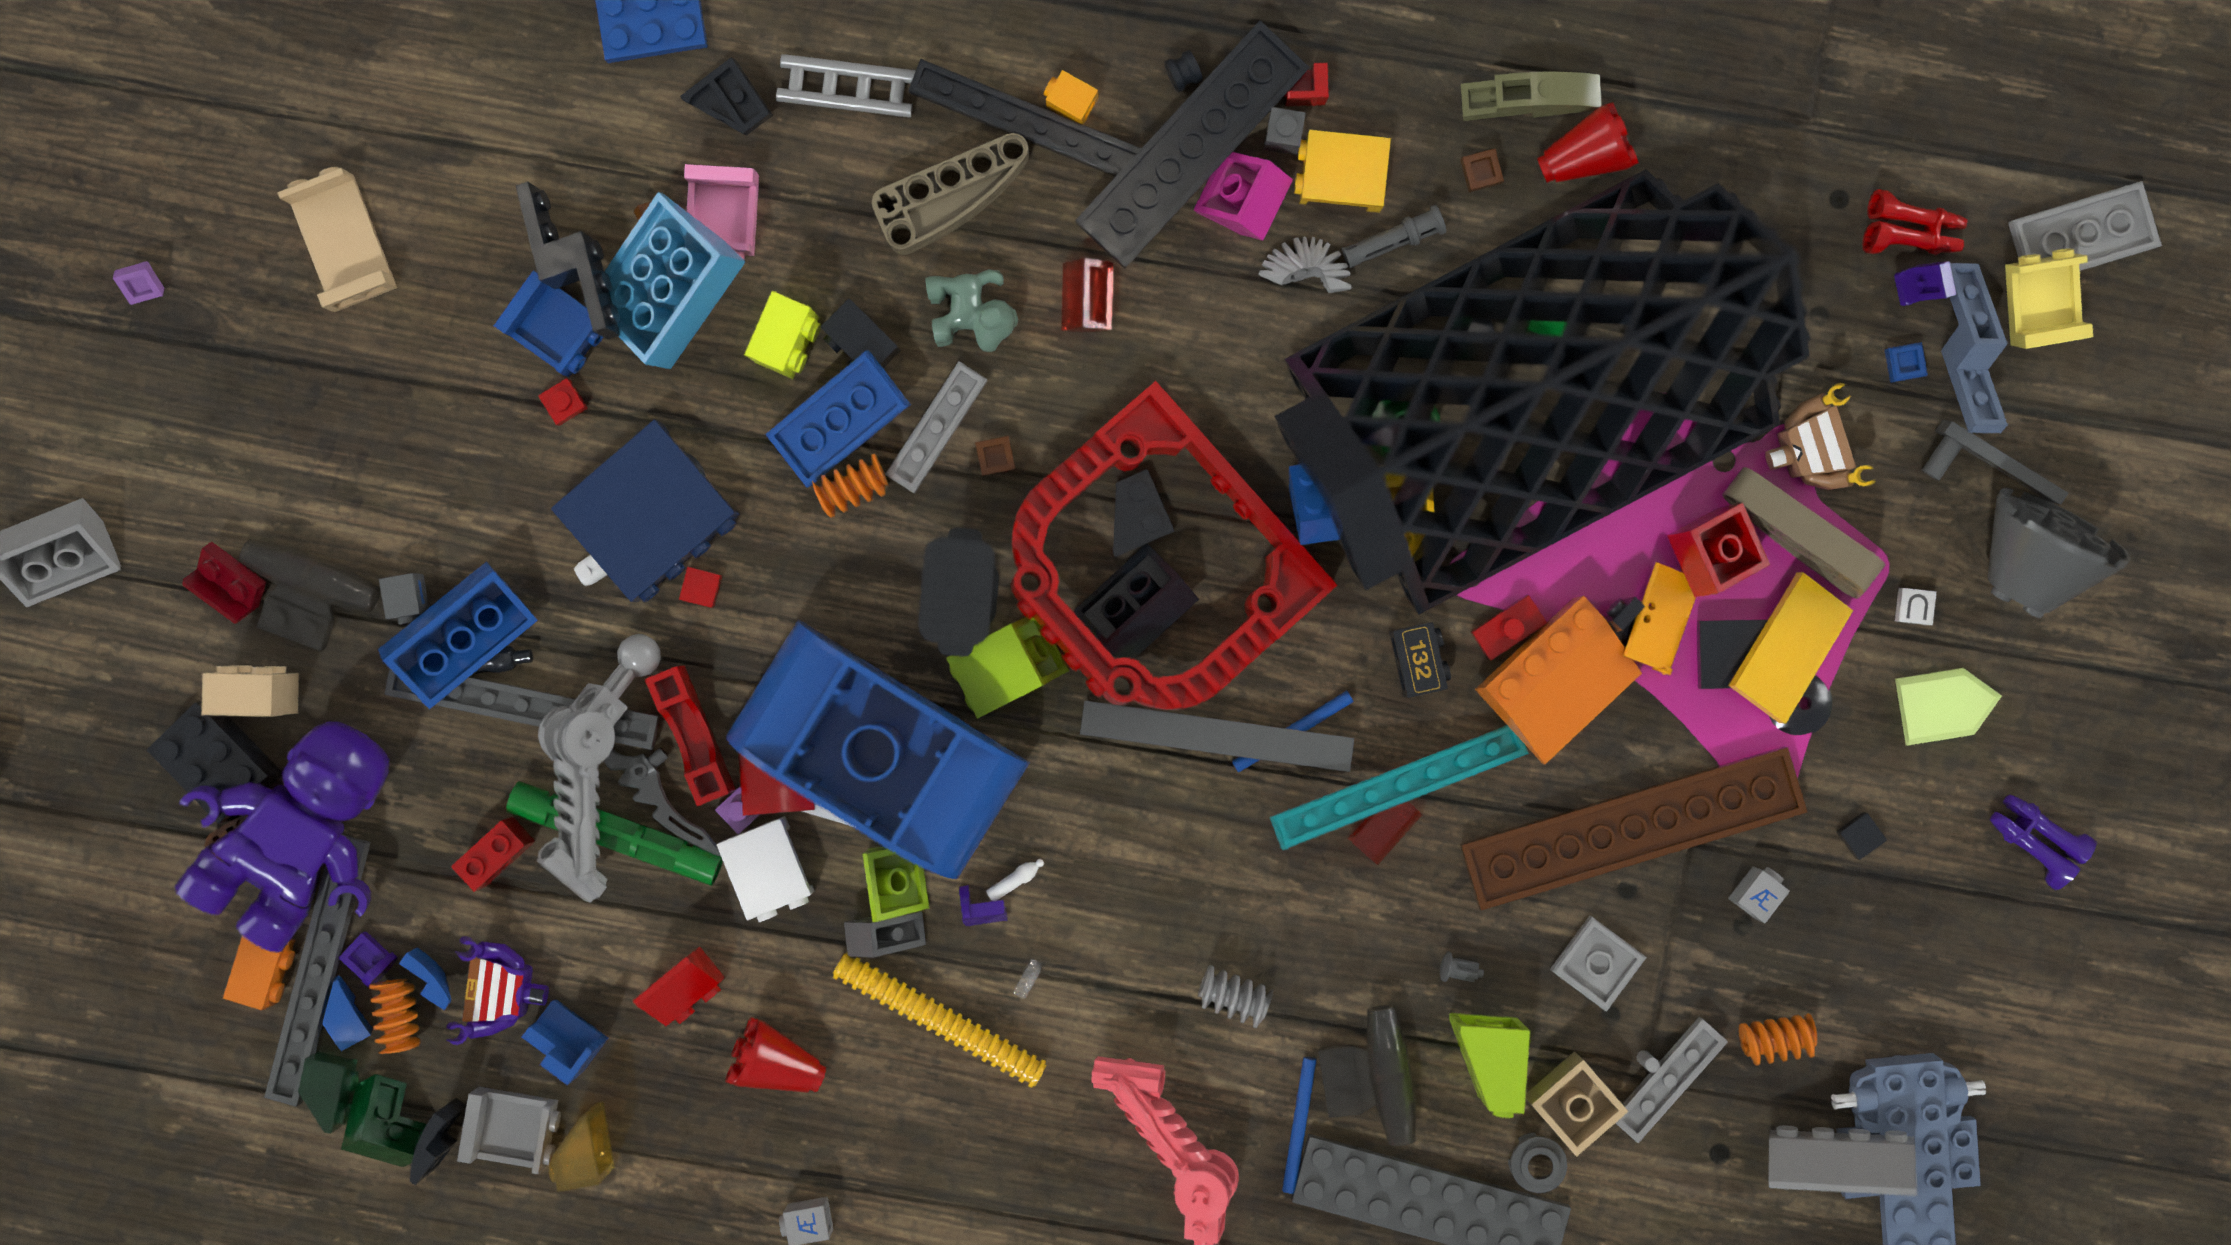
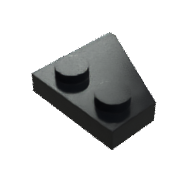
M732 57L680 96L686 103L693 105L744 135L750 134L773 116L736 59Z
M1147 469L1116 483L1113 542L1115 558L1174 532V528Z

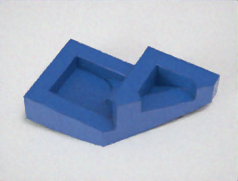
M418 947L407 952L399 964L427 982L420 995L441 1009L446 1010L451 1002V995L444 970Z
M338 975L333 981L322 1024L340 1051H343L371 1036L373 1028L355 1006L356 996L341 976Z

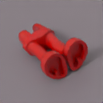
M1877 189L1872 194L1867 209L1870 219L1900 220L1925 225L1924 231H1919L1883 221L1873 222L1867 227L1863 236L1862 248L1865 253H1881L1889 245L1895 244L1925 249L1929 254L1934 255L1963 250L1964 240L1940 236L1941 228L1965 229L1967 228L1968 219L1947 212L1944 208L1932 210L1903 203L1887 190Z

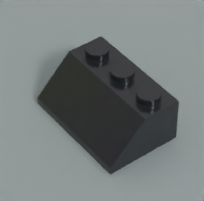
M1146 544L1073 612L1115 659L1124 657L1135 659L1193 606L1199 598L1184 580Z

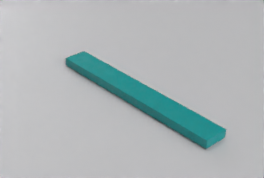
M1507 725L1269 818L1281 849L1284 850L1527 755L1529 752L1526 745Z

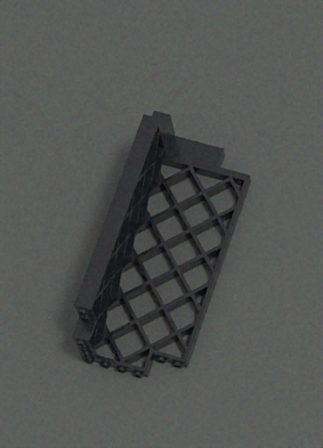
M1645 169L1285 358L1284 360L1292 381L1305 400L1274 417L1283 440L1324 498L1350 567L1364 589L1368 590L1397 574L1405 596L1419 615L1779 426L1778 410L1781 409V404L1775 393L1774 386L1777 385L1775 375L1810 357L1808 342L1811 338L1804 318L1807 316V310L1801 296L1804 286L1797 264L1800 263V258L1796 249L1791 244L1786 245L1779 238L1774 228L1765 226L1759 220L1754 210H1748L1740 203L1739 198L1734 192L1729 193L1719 183L1683 201L1678 194L1673 195L1668 190L1661 178L1656 179ZM1650 202L1657 210L1636 208ZM1578 238L1601 239L1596 250L1561 249ZM1623 239L1661 240L1657 252L1619 251ZM1682 241L1722 242L1719 253L1679 252ZM1748 241L1762 255L1740 254L1743 242ZM1504 277L1525 278L1520 290L1487 289L1489 285ZM1548 279L1584 280L1579 292L1544 291ZM1606 281L1644 282L1640 295L1602 293ZM1776 281L1778 301L1764 300L1763 298L1769 288ZM1666 283L1707 284L1702 297L1662 296ZM1710 305L1720 308L1698 343L1685 340L1705 306ZM1430 316L1449 317L1444 330L1412 329L1414 324ZM1751 316L1763 319V322L1742 354L1730 351ZM1474 318L1507 319L1502 333L1468 332ZM1531 321L1567 322L1561 336L1525 334ZM1590 323L1628 325L1622 339L1584 337ZM1630 347L1641 350L1622 383L1606 380L1625 348ZM1355 355L1373 356L1367 370L1338 369L1340 363ZM1399 357L1430 359L1424 374L1393 372ZM1672 358L1686 361L1666 393L1653 391ZM1455 360L1489 362L1483 377L1449 375ZM1512 364L1549 366L1542 381L1507 379ZM1717 369L1730 371L1710 403L1697 401ZM1551 389L1563 392L1545 423L1528 420L1545 390ZM1753 393L1755 405L1741 411ZM1329 397L1354 399L1347 414L1342 416ZM1594 399L1609 402L1591 433L1575 430ZM1379 400L1411 402L1404 419L1372 417ZM1436 404L1470 406L1462 423L1429 421ZM1640 409L1654 412L1635 443L1621 440ZM1685 419L1697 422L1684 442L1669 450L1666 449ZM1472 431L1485 434L1468 464L1450 461L1465 432ZM1515 440L1532 444L1515 473L1498 470ZM1364 445L1391 447L1384 464L1378 466ZM1562 450L1578 453L1560 482L1545 479ZM1608 460L1622 462L1610 481L1595 489L1591 488ZM1387 473L1406 476L1393 501L1384 475ZM1436 482L1455 485L1439 513L1420 510ZM1485 491L1501 494L1486 521L1469 518ZM1532 500L1547 502L1536 520L1523 527H1516ZM1406 532L1425 534L1413 557L1404 535ZM1455 540L1472 543L1462 559L1448 566H1441Z

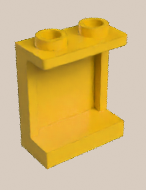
M1309 130L1306 140L1301 139L1298 150V160L1304 161L1302 174H1296L1294 194H1300L1299 204H1307L1308 201L1350 205L1366 207L1367 212L1380 213L1384 207L1391 138Z

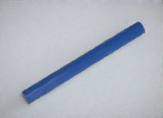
M1346 690L1285 729L1307 731L1354 701ZM1238 757L1232 763L1239 773L1259 760Z
M1303 1057L1282 1187V1191L1289 1194H1294L1298 1179L1317 1059L1312 1057Z

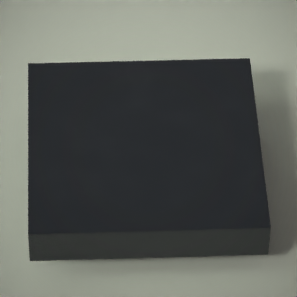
M1768 620L1697 621L1698 689L1731 688L1729 686L1730 682Z

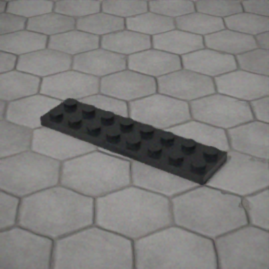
M1259 21L1075 220V223L1126 269L1310 67L1265 24Z

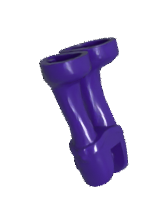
M2011 794L2005 797L2003 804L2018 815V818L2013 822L1998 812H1994L1990 816L1989 820L2003 835L2005 841L2010 844L2015 843L2034 856L2048 869L2044 879L2047 885L2054 890H2059L2072 881L2080 871L2076 864L2086 863L2096 848L2097 841L2089 835L2081 834L2075 836L2065 831L2040 812L2039 807L2034 803H2027ZM2032 829H2036L2059 846L2070 860L2059 855L2030 833Z

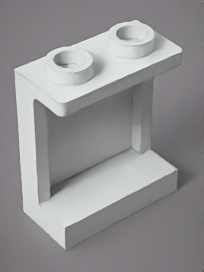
M786 816L716 844L747 920L757 917L758 922H762L778 915L777 908L787 904L790 910L809 902L807 896L815 892L813 885L809 886L787 830L790 829Z

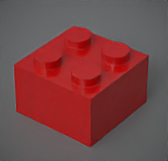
M1743 503L1717 508L1667 535L1694 597L1719 594L1770 565Z

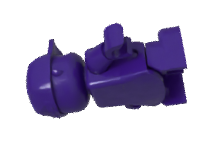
M328 721L314 727L289 751L287 756L288 763L283 771L285 786L278 785L271 790L261 784L249 782L222 790V793L211 786H199L187 793L179 803V805L189 806L194 799H202L209 804L210 814L201 820L203 828L211 825L221 816L222 812L226 815H249L243 823L219 838L215 843L213 842L204 848L175 884L174 889L183 900L193 907L209 914L219 915L237 894L240 885L245 881L254 885L261 891L257 899L249 905L238 920L236 927L246 939L270 952H282L308 916L312 905L310 903L314 899L324 863L327 866L332 882H337V886L331 892L328 899V906L337 905L342 893H351L358 898L359 906L355 912L358 917H361L371 902L369 886L365 882L356 879L359 876L357 849L349 839L342 835L345 827L341 821L357 817L363 809H369L374 804L389 773V758L376 742L364 733L341 722Z

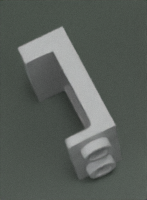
M477 1087L468 1094L457 1162L471 1164L475 1159L529 1167L532 1168L533 1174H540L547 1165L550 1166L552 1164L555 1154V1145L551 1144L553 1132L558 1130L561 1119V1112L557 1111L558 1100Z

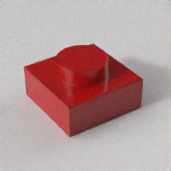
M568 378L538 396L558 426L588 408Z

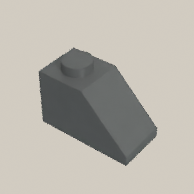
M922 911L879 922H873L872 916L844 922L848 956L874 958L926 945Z

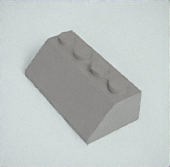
M1778 1126L1777 1130H1770L1769 1188L1917 1196L1914 1137L1907 1136L1906 1132L1896 1130L1886 1131L1885 1135H1870V1131L1865 1129H1850L1848 1133H1834L1832 1128L1816 1127L1812 1129V1132L1798 1131V1128L1795 1126Z

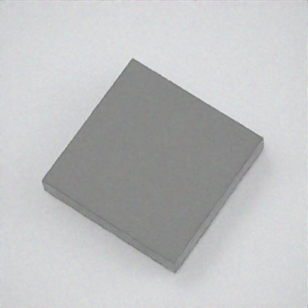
M1589 916L1550 970L1603 1010L1607 1011L1647 957L1595 918Z

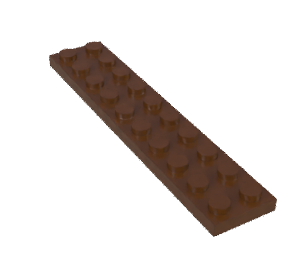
M1783 746L1461 843L1460 847L1478 907L1482 911L1807 813V809L1789 749Z

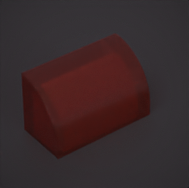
M1083 258L1063 263L1061 331L1102 332L1112 330L1113 262Z
M1409 801L1366 817L1349 836L1348 840L1374 863L1379 865L1422 817V814Z

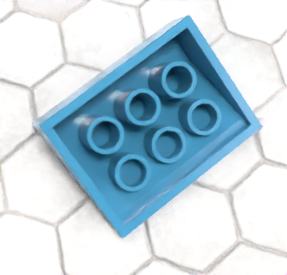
M661 192L656 194L604 272L607 273L612 284V290L609 291L611 301L616 306L620 315V323H617L620 332L619 338L644 364L671 369L745 264V261L726 241Z

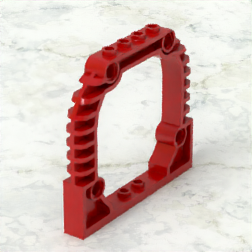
M1157 381L1152 383L1108 421L1092 438L1029 492L1017 512L1012 530V553L1017 572L1011 581V591L1019 601L1016 606L1027 619L1030 620L1033 617L1042 628L1039 632L1049 644L1053 646L1056 643L1064 651L1065 654L1062 657L1068 666L1075 672L1080 669L1088 678L1085 683L1093 694L1097 697L1103 695L1107 701L1114 705H1125L1134 700L1150 708L1178 710L1205 702L1220 692L1271 644L1283 636L1338 586ZM1129 444L1134 447L1136 457H1125L1121 453L1120 446ZM1186 448L1212 477L1210 481L1214 488L1221 494L1226 493L1234 502L1233 508L1238 515L1245 520L1249 519L1275 549L1265 557L1266 570L1263 586L1250 593L1245 600L1244 607L1248 616L1247 619L1195 667L1181 675L1158 678L1153 677L1137 660L1126 657L1114 659L1056 593L1059 585L1058 572L1053 563L1043 553V545L1048 526L1057 514L1109 469L1115 466L1122 471H1131L1138 467L1146 455L1164 454L1176 456ZM1024 575L1035 577L1038 581V589L1035 591L1025 590L1021 585V577ZM1259 596L1266 597L1271 602L1272 607L1269 613L1263 612L1258 607L1257 601ZM1116 678H1123L1129 683L1130 690L1127 695H1119L1114 690L1113 684Z

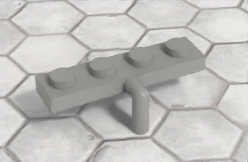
M1699 1017L1660 1062L1647 1051L1638 1052L1637 1061L1650 1073L1622 1103L1629 1112L1619 1119L1616 1124L1639 1143L1728 1041Z

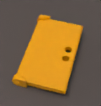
M1655 562L1645 594L1641 600L1645 607L1635 617V622L1623 656L1653 667V670L1662 673V675L1671 676L1673 670L1671 667L1696 599L1684 573Z

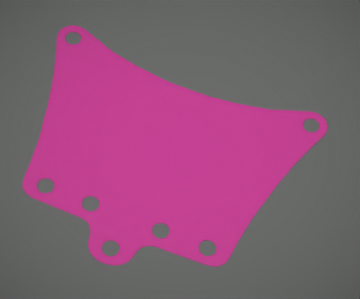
M1640 409L1621 440L1635 443L1654 412ZM1685 419L1666 449L1669 450L1684 442L1697 422ZM1783 424L1772 429L1761 440L1753 443L1747 442L1731 450L1736 461L1730 471L1720 472L1716 470L1712 461L1457 595L1464 599L1502 610L1525 595H1529L1546 621H1549L1571 599L1584 595L1605 618L1608 615L1606 613L1607 609L1619 598L1624 600L1637 597L1640 601L1643 599L1655 562L1683 573L1667 535L1717 508L1731 505L1723 498L1722 494L1743 467L1755 471L1874 553L1885 563V567L1859 599H1855L1821 577L1753 524L1770 565L1719 594L1696 597L1671 667L1673 669L1671 676L1662 675V673L1653 670V667L1633 660L1642 673L1635 681L1653 694L1689 729L1717 761L1719 766L1784 746L1789 749L1798 779L1812 732L1805 735H1790L1782 732L1772 723L1769 715L1732 688L1698 689L1697 621L1768 620L1795 574L1804 572L1853 610L1815 674L1824 682L1829 691L1852 637L1889 574L1890 563L1887 555L1880 547L1832 511L1818 498L1815 487L1804 484L1800 477L1791 478L1787 466L1773 471L1768 467L1765 452L1781 447L1777 433L1785 429ZM1608 460L1591 488L1595 489L1610 481L1622 462ZM1537 501L1529 507L1516 527H1523L1536 520L1547 502ZM1467 550L1454 558L1450 564L1462 559ZM1805 697L1800 699L1799 707L1801 709L1807 707L1808 701Z

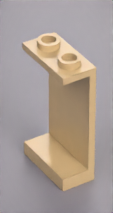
M330 167L320 171V176L311 180L300 179L293 181L287 185L288 189L277 193L279 198L291 204L324 289V292L317 294L322 308L337 312L396 289L397 286L354 175L343 168Z

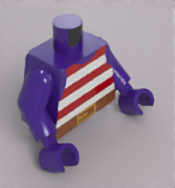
M468 936L460 938L459 941L462 944L471 945L467 952L456 951L461 960L470 961L462 1021L468 1023L466 1026L453 1021L448 1023L447 1029H460V1033L456 1038L446 1039L448 1042L459 1045L467 1039V1036L473 1039L497 1034L514 1026L517 1019L527 1013L528 1004L545 1006L549 987L547 985L531 983L533 968L530 965H526L524 959L507 944L481 941L476 944Z

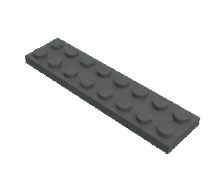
M1308 1134L1295 1191L1291 1196L1293 1203L1447 1245H1561L1571 1207L1565 1203Z

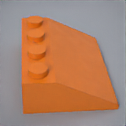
M1583 595L1571 599L1547 621L1546 625L1532 635L1475 690L1539 761L1545 765L1642 673L1632 659L1623 656L1625 647L1606 619Z

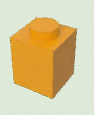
M1063 70L1058 79L1055 77L1051 78L1044 91V95L1047 96L1046 107L1049 110L1084 125L1098 100L1097 89Z

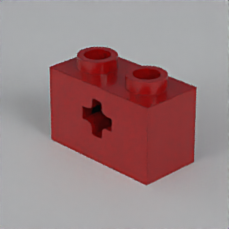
M514 817L501 820L457 860L451 868L475 892L489 885L536 841Z

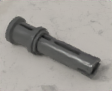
M1433 205L1430 206V211L1413 218L1406 216L1401 220V224L1343 247L1342 252L1349 268H1352L1406 244L1416 246L1420 244V240L1436 233L1443 235L1446 233L1445 222L1439 208Z

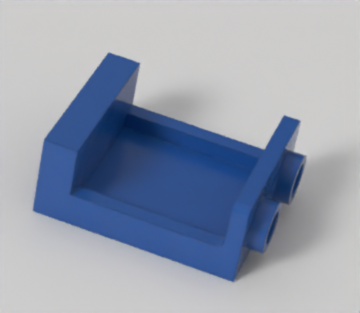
M534 270L494 324V327L512 337L554 367L560 374L567 377L581 370L586 362L585 354L592 345L597 346L603 339L602 336L593 332L587 307L562 289H553L539 281L538 273Z

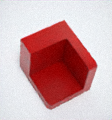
M1314 63L1312 70H1308L1285 95V106L1326 105L1329 97L1328 63Z

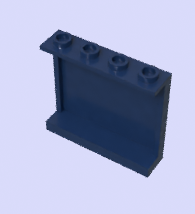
M655 419L551 508L630 602L642 600L646 603L660 591L657 587L666 578L671 581L680 575L686 568L683 564L692 556L698 558L711 547L709 541L717 534H720L722 537L730 532L737 525L735 519L741 515L728 504L672 439L668 429Z

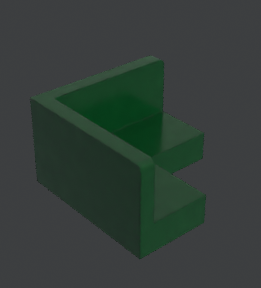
M374 1074L356 1085L341 1150L400 1167H405L412 1163L416 1146L427 1124L400 1116L407 1083Z

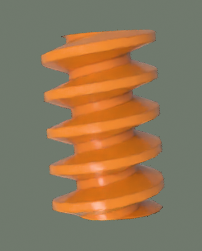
M875 454L871 455V466H868L863 459H860L859 471H856L848 464L846 465L847 476H843L836 469L834 470V481L831 482L825 475L821 476L820 487L812 481L819 503L830 518L836 515L835 506L843 513L848 511V500L855 507L860 506V495L868 502L873 501V490L881 497L886 495L885 485L887 484L888 486V482Z
M392 979L369 985V989L380 991L379 995L370 999L372 1003L381 1004L382 1007L372 1012V1016L383 1018L382 1022L373 1026L374 1030L384 1031L383 1036L375 1039V1043L386 1045L385 1049L378 1052L379 1054L408 1051L421 1044L419 1037L411 1036L418 1032L420 1028L418 1024L410 1023V1021L418 1017V1012L407 1009L417 1003L415 997L406 996L415 990L414 984L404 982L408 979Z
M1807 1013L1804 1018L1799 1015L1792 1016L1790 1020L1786 1017H1780L1777 1023L1773 1019L1765 1020L1764 1024L1754 1021L1750 1027L1746 1023H1741L1739 1025V1039L1744 1054L1751 1057L1754 1064L1758 1066L1761 1062V1055H1765L1769 1064L1774 1062V1053H1778L1783 1062L1787 1061L1788 1051L1792 1052L1796 1060L1801 1058V1049H1805L1810 1058L1814 1057L1815 1047L1817 1046V1031L1812 1015Z

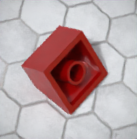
M699 946L635 998L633 1002L637 1007L665 1026H668L674 1020L681 1024L695 1012L692 1008L694 1003L701 998L706 1003L722 990L718 984L725 976Z

